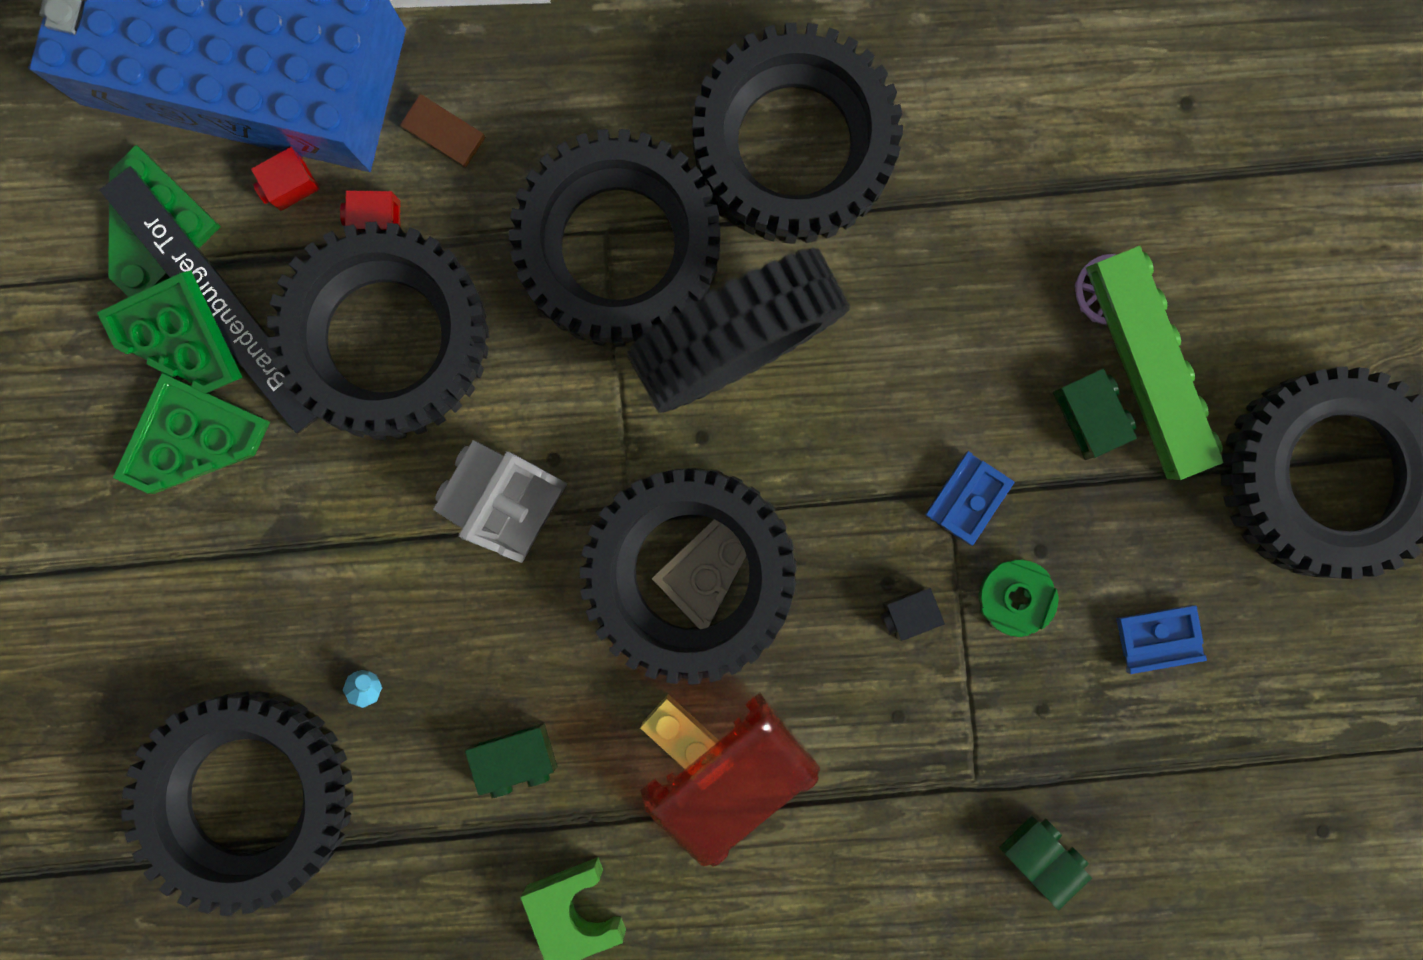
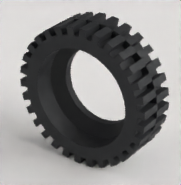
M793 22L785 23V30L782 35H777L775 25L764 28L763 39L759 41L754 32L744 36L742 49H739L736 43L726 49L725 62L720 58L712 65V77L705 76L701 84V96L697 95L695 101V116H693L692 125L695 166L703 175L704 186L708 184L713 193V204L717 205L719 211L723 208L727 210V219L736 225L740 220L745 224L746 232L754 235L756 230L765 232V240L773 242L776 235L784 236L785 243L795 244L797 237H805L806 243L816 242L820 234L825 233L827 239L836 235L840 227L844 226L846 230L854 225L857 217L860 215L863 217L871 209L874 201L877 202L895 168L894 165L901 149L898 146L903 136V125H898L902 116L901 104L894 105L893 103L897 95L894 83L888 86L884 84L888 75L884 66L880 65L874 70L871 66L875 55L868 49L861 56L855 53L858 41L850 36L844 45L837 43L839 31L829 27L826 38L816 36L818 24L807 23L805 34H797V24ZM791 87L813 90L828 98L842 113L850 133L849 157L837 178L819 191L797 196L774 192L756 181L743 163L738 144L741 123L753 104L770 92Z
M608 129L597 130L598 140L588 141L586 133L576 136L578 146L571 149L566 141L556 146L559 153L558 157L552 159L547 153L539 160L543 168L539 174L533 169L530 170L525 177L529 187L527 190L519 188L516 199L520 206L519 209L512 208L510 219L514 224V230L509 229V241L513 245L514 251L510 252L513 263L518 269L516 273L527 293L540 311L547 318H550L557 327L564 332L568 330L575 338L584 341L585 338L591 339L596 345L604 346L605 342H610L615 347H626L625 342L635 341L637 343V340L643 335L648 334L649 330L654 326L664 323V319L672 314L681 312L684 306L704 298L703 295L710 291V283L715 279L720 255L719 213L717 205L713 204V193L709 185L704 186L702 173L696 166L693 169L689 167L688 157L681 151L675 156L672 154L671 144L661 139L659 145L656 146L652 144L651 135L640 132L639 140L631 139V133L628 129H619L618 138H610ZM627 190L649 198L665 213L674 233V254L670 267L664 277L649 291L629 299H606L588 292L570 275L563 258V234L571 215L584 201L605 191Z
M365 222L366 232L361 233L354 224L344 226L343 229L346 237L338 239L335 233L331 231L323 235L327 246L320 250L314 242L310 243L304 249L311 257L303 263L295 256L289 263V266L296 272L293 278L290 279L282 274L277 282L284 290V294L282 297L272 294L269 305L277 311V316H267V327L275 333V337H267L269 349L277 354V357L273 358L272 362L275 369L284 375L281 381L289 391L296 395L294 398L302 406L309 409L311 413L341 431L345 430L354 436L364 438V435H368L375 440H385L386 436L390 435L395 439L407 438L406 432L414 431L417 435L428 431L426 425L434 422L438 426L445 422L446 419L443 415L450 409L456 413L462 407L459 401L464 394L470 398L474 392L475 387L472 383L475 377L481 379L484 371L481 365L482 358L487 359L489 350L485 343L486 338H489V328L485 321V318H487L485 308L464 266L459 264L456 256L449 249L444 251L439 241L431 236L425 240L419 230L409 227L407 233H403L399 224L388 222L386 231L381 230L377 222ZM380 282L399 283L421 293L433 305L441 325L440 350L430 370L416 383L393 392H373L350 383L341 375L333 363L328 346V332L331 319L342 301L361 287Z
M815 247L808 250L802 249L795 254L784 255L778 261L774 259L767 262L760 269L756 267L746 272L743 277L737 280L734 278L724 283V286L716 291L713 289L703 295L704 298L697 302H691L684 306L681 312L670 315L664 319V323L654 326L649 330L648 334L640 337L637 340L638 342L630 347L631 350L627 351V356L657 412L665 413L671 409L675 410L682 405H688L696 399L699 400L706 397L711 392H716L726 385L742 379L743 376L759 370L760 367L777 360L781 355L789 353L796 346L812 339V336L821 333L827 329L826 327L837 322L839 318L843 317L850 310L851 306L820 249H815Z
M1335 367L1280 382V385L1270 387L1262 392V398L1252 400L1246 406L1251 413L1238 416L1233 424L1240 428L1241 431L1228 434L1225 444L1235 447L1234 452L1222 454L1224 463L1221 465L1232 466V474L1220 475L1221 486L1232 485L1234 491L1233 495L1223 496L1225 506H1237L1240 512L1230 518L1234 526H1247L1249 530L1241 536L1248 544H1260V547L1256 550L1263 558H1276L1273 563L1274 565L1282 569H1293L1292 573L1321 578L1363 579V576L1376 577L1385 574L1384 570H1396L1405 565L1402 559H1415L1423 552L1416 545L1423 544V412L1421 413L1419 410L1423 406V397L1420 394L1404 397L1410 388L1409 385L1402 381L1388 384L1391 375L1383 372L1369 375L1370 369L1357 367L1348 370V367ZM1334 415L1355 416L1368 421L1383 438L1393 464V490L1384 514L1374 524L1356 531L1346 532L1330 529L1313 520L1298 504L1290 484V459L1296 443L1304 432L1316 422Z
M680 468L657 473L640 479L631 484V487L617 494L613 498L615 501L611 505L605 506L600 512V521L592 525L588 535L592 536L591 541L584 545L582 556L587 557L586 564L580 567V578H586V586L580 589L582 600H590L591 608L586 611L589 621L597 619L600 628L595 632L602 641L608 637L614 644L608 650L615 657L621 652L626 655L629 660L625 665L633 670L640 665L647 669L645 673L647 677L656 679L659 674L667 676L666 683L677 684L681 678L688 679V685L700 684L703 678H709L710 682L721 680L725 673L730 672L733 675L741 671L748 662L752 664L760 657L761 652L765 648H769L779 630L781 631L790 610L796 587L795 573L797 567L796 559L793 556L794 546L792 539L788 538L786 533L787 527L783 519H779L774 512V506L769 501L766 502L760 496L761 493L754 487L750 488L743 484V480L735 476L729 477L724 475L721 471L703 470L702 468ZM701 515L717 520L737 536L748 558L749 583L741 604L726 619L708 628H684L668 623L649 608L638 587L636 563L643 542L659 524L676 516Z
M248 691L236 692L184 708L185 711L176 713L166 719L167 725L156 728L148 736L153 741L141 745L135 754L143 759V761L130 765L126 775L127 777L137 779V782L123 787L122 799H134V804L122 809L121 812L122 821L134 820L135 827L124 832L127 843L139 839L142 848L132 853L136 864L148 858L152 867L143 873L150 882L159 876L166 880L158 889L160 892L169 896L179 889L182 891V894L177 903L185 907L190 906L198 899L201 900L198 908L199 912L209 914L218 906H221L220 915H232L242 907L243 915L255 912L262 905L264 909L273 906L283 897L286 899L329 862L335 854L332 851L341 844L345 836L340 831L350 822L351 813L345 812V808L353 803V791L345 792V785L353 780L351 770L341 771L340 764L348 760L344 750L335 753L331 747V744L338 741L333 731L323 735L319 729L325 722L319 716L311 719L305 717L309 708L302 704L290 707L288 706L290 698L280 695L270 699V693L259 691L248 695ZM251 739L270 744L290 759L299 774L303 789V805L298 822L290 835L282 843L267 851L237 853L217 845L203 832L194 815L192 786L195 775L206 757L216 748L227 742Z

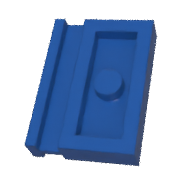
M967 451L924 515L968 545L973 546L1015 482Z
M1196 605L1116 618L1123 656L1126 658V672L1129 674L1207 661L1206 655L1203 653L1202 644L1204 642Z

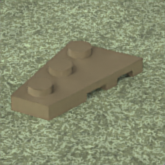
M714 519L667 563L652 580L699 629L708 628L747 555L737 536L728 527Z

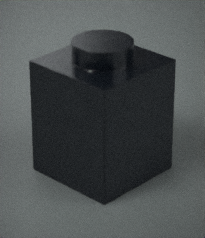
M922 587L884 602L883 606L886 612L880 614L888 635L895 634L896 639L900 641L945 624L933 592L929 587Z

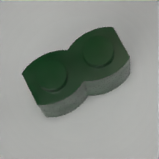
M1031 816L999 848L1059 911L1092 879L1084 870L1089 863L1073 847L1068 851L1058 842L1062 834L1046 818L1040 823Z

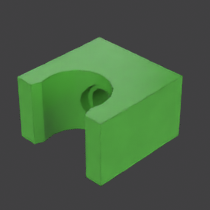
M598 857L528 884L523 891L521 900L544 960H581L623 943L626 928L621 917H612L606 922L593 923L580 917L574 908L573 897L584 888L594 887L600 881L603 868Z

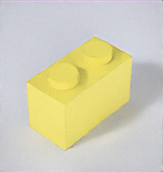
M669 694L642 722L641 729L698 782L725 753V746Z

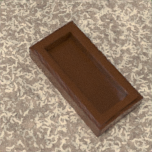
M422 94L418 96L400 124L402 129L465 169L486 138L482 132Z

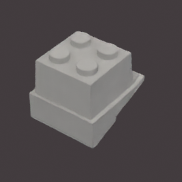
M472 441L470 446L464 447L459 453L455 462L457 469L450 481L446 480L440 486L435 500L438 502L433 510L462 528L459 535L461 538L522 563L567 483L508 451L504 456L482 444Z

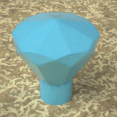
M360 670L348 676L343 692L350 704L364 708L377 702L382 686L376 674Z

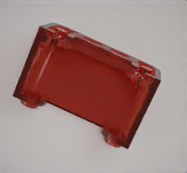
M760 692L745 704L750 713L745 717L744 722L739 717L733 721L736 728L677 776L673 772L666 776L668 784L661 785L655 778L640 790L645 811L702 867L708 865L714 867L720 864L728 856L729 850L800 791L806 792L810 790L819 780L820 765Z

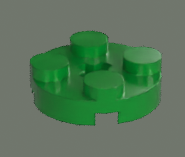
M1011 560L998 563L986 574L979 589V603L982 616L986 618L994 629L1010 636L1024 637L1037 632L1039 629L1042 630L1050 624L1058 608L1059 597L1057 589L1054 588L1053 581L1050 579L1051 576L1043 567L1027 560ZM1018 587L1024 589L1023 595L1028 598L1026 605L1019 604L1017 609L1012 607V600L1009 599L1010 592H1016Z

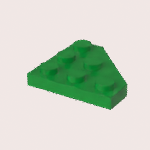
M135 145L109 171L110 182L128 167H133L198 248L221 227L138 145ZM109 203L108 278L128 297H131L170 277Z
M191 270L179 273L97 312L115 349L125 354L134 353L147 360V365L171 377L179 376L191 382L192 388L204 394L243 378Z
M162 373L113 478L147 494L158 493L255 456L271 421L209 393L204 394L192 388L191 385Z

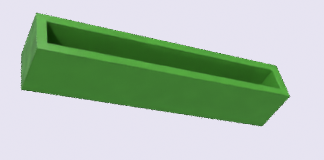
M1137 246L1086 267L1166 478L1182 480L1224 463L1220 454L1222 452L1221 441L1218 435L1211 431L1206 418L1209 415L1207 404L1201 396H1198L1193 384L1195 380L1194 370L1191 364L1184 360L1179 347L1181 345L1180 334L1177 328L1170 324L1166 314V297L1156 287L1153 280L1154 268L1149 255L1145 252L1143 253L1141 246Z

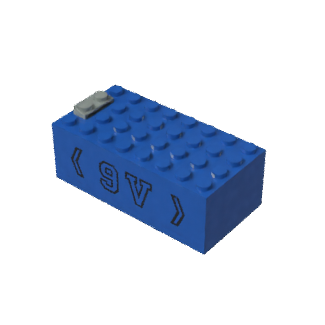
M389 0L42 1L39 14L43 19L30 70L78 104L282 152L292 147L302 157L371 172L406 32L404 24Z

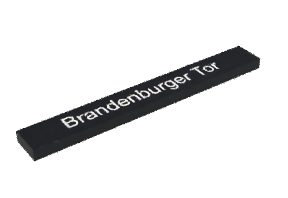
M130 166L99 189L170 278L182 272L192 271L231 354L295 433L302 432L319 417L302 406L294 398L296 395L289 391L281 381L284 375L275 369L272 359L276 358L277 354L268 347L267 337L270 336L139 173Z

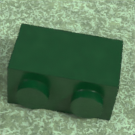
M1104 368L1053 391L1054 397L1085 460L1096 458L1137 439L1133 431L1136 429L1134 418L1127 409L1123 410L1117 397L1119 395L1118 385L1110 374H1106Z
M545 723L473 744L465 750L478 796L490 793L491 798H497L513 792L512 786L527 781L528 787L545 783L550 780L549 774L554 773L558 767Z

